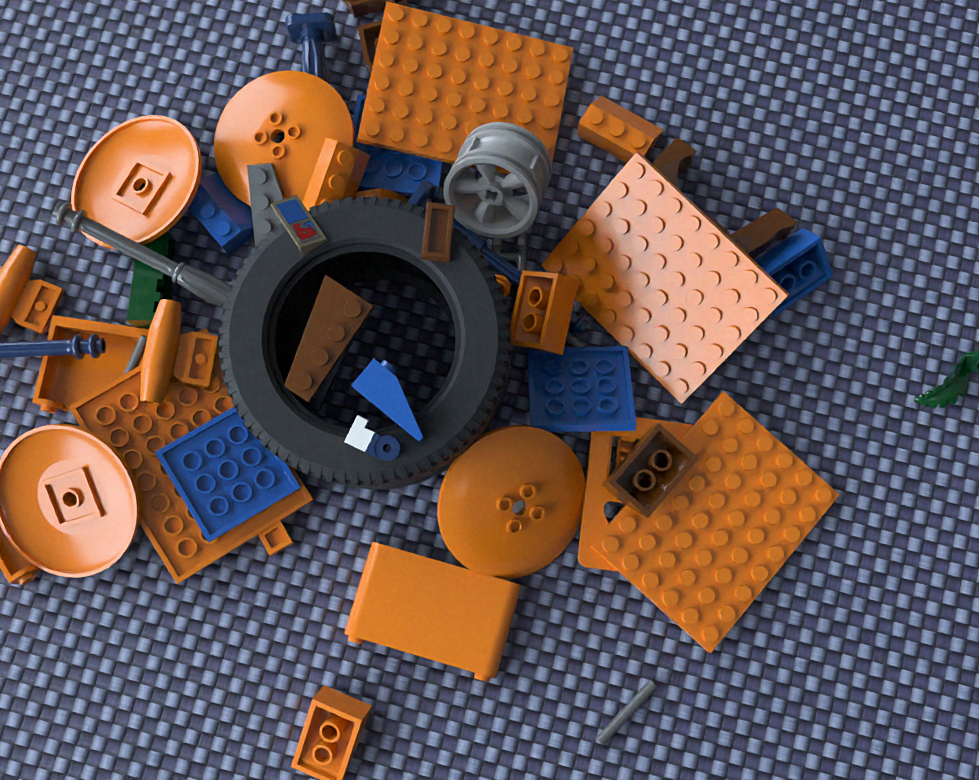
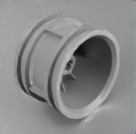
M493 122L474 129L465 139L458 153L457 160L452 165L444 183L445 202L448 205H455L454 218L467 229L485 237L509 238L523 233L533 223L539 210L541 199L551 180L552 161L549 152L533 133L515 124ZM475 165L482 175L479 180L473 175L470 166ZM496 166L502 167L510 171V173L506 176L504 173L496 171ZM525 187L528 192L525 195L512 196V189Z

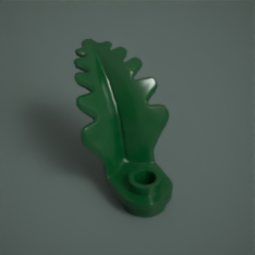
M979 349L974 351V353H964L960 361L954 366L952 375L946 377L942 385L935 386L933 391L929 390L925 394L914 397V402L922 404L923 407L929 404L930 408L933 409L938 404L940 408H945L947 400L950 401L951 405H955L958 394L961 397L966 395L970 373L979 372Z

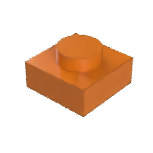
M281 520L258 534L270 556L275 555L294 543Z

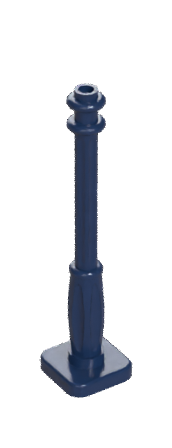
M321 12L287 16L285 23L290 41L294 44H302V72L312 74L327 82L323 42H332L337 38V29L333 15Z
M423 181L408 203L426 209L427 202L435 203L432 198L437 192V186L430 181ZM454 218L453 226L467 236L468 242L471 241L484 255L483 259L487 260L490 267L499 275L505 276L510 283L519 288L522 272L488 248L485 240H482L476 233L464 227ZM572 309L569 323L571 334L576 332L581 334L590 323L586 320V313L580 316Z
M77 334L70 340L0 342V358L74 355L77 359H82L85 354H90L92 358L98 359L101 354L106 352L105 339L100 338L98 334H92L89 339H84L82 335Z

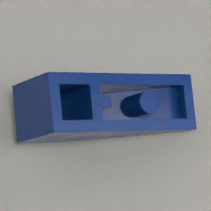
M373 359L351 386L418 442L422 443L424 436L402 386L394 375L397 370L384 359L381 363Z

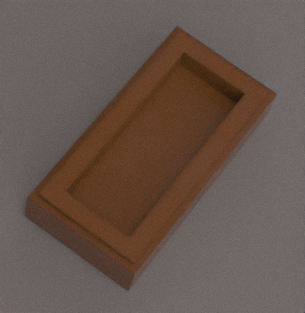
M427 202L421 250L422 260L449 263L455 205Z

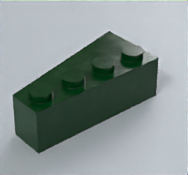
M165 232L157 239L143 245L174 261L175 239L170 232ZM135 259L126 321L133 327L149 329L160 300H172L173 281L171 276Z

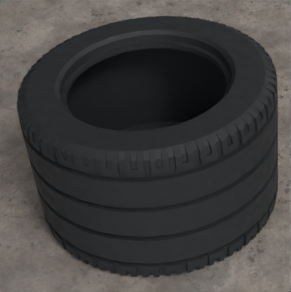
M358 196V199L346 197L341 200L335 199L333 203L326 201L321 203V205L309 207L310 210L308 212L327 238L326 242L303 255L283 224L280 223L275 230L267 234L269 237L265 240L261 239L258 246L253 248L249 259L245 258L242 267L237 271L236 275L238 277L236 280H232L230 291H228L226 296L228 301L223 305V314L221 316V323L223 325L219 327V347L222 349V352H219L222 372L226 375L223 379L228 393L234 399L232 403L241 419H244L245 426L256 439L261 441L260 443L275 456H278L281 461L315 478L348 487L375 490L406 487L426 481L434 476L436 477L448 470L452 462L472 445L478 437L487 433L499 412L506 391L510 366L511 332L508 310L505 304L506 300L500 284L496 280L497 277L487 260L483 259L484 255L471 241H467L468 238L465 234L454 226L449 263L422 260L421 250L426 209L423 207H418L408 202L403 204L402 200H393L385 197L380 200L377 196ZM325 275L344 287L369 280H392L413 286L430 296L444 310L456 333L455 353L446 381L436 396L414 415L424 436V441L422 443L418 442L398 424L380 429H371L383 436L391 435L399 440L401 444L400 454L391 461L381 460L345 443L344 441L350 431L349 428L328 423L311 403L284 386Z

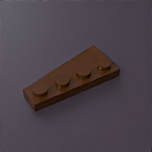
M325 275L284 386L310 403L373 311L374 306Z

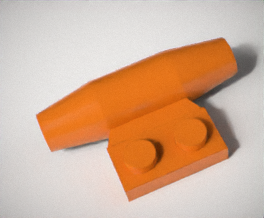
M22 245L16 247L0 269V334L13 318L20 326L44 335L63 296L64 290L40 279L30 280L37 252Z
M161 299L150 325L141 366V402L162 405L172 376L185 384L209 387L218 336L194 331L181 334V303Z

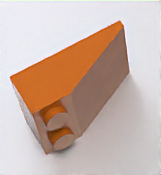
M324 685L312 699L291 767L319 780H344L365 729L372 705Z

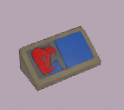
M298 195L278 200L271 204L273 211L303 255L327 241V238Z

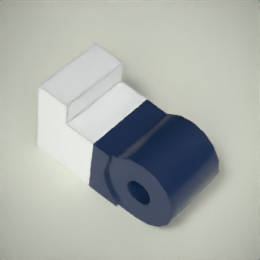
M357 415L344 442L381 460L391 461L395 459L401 451L399 440L394 436H383L366 428L370 420Z

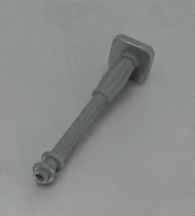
M70 202L59 203L55 207L53 217L56 218L58 225L65 223L71 225L72 232L82 231L171 276L174 283L180 284L187 290L213 304L223 307L224 303H227L228 299L226 296L231 286L217 277L186 265L184 262L178 264L88 218L87 211L81 210L76 212L72 210L73 207Z

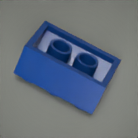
M219 173L201 177L197 192L188 209L229 256L254 236L252 209L227 188Z
M804 228L755 260L765 272L790 294L771 313L774 317L833 277L821 237Z

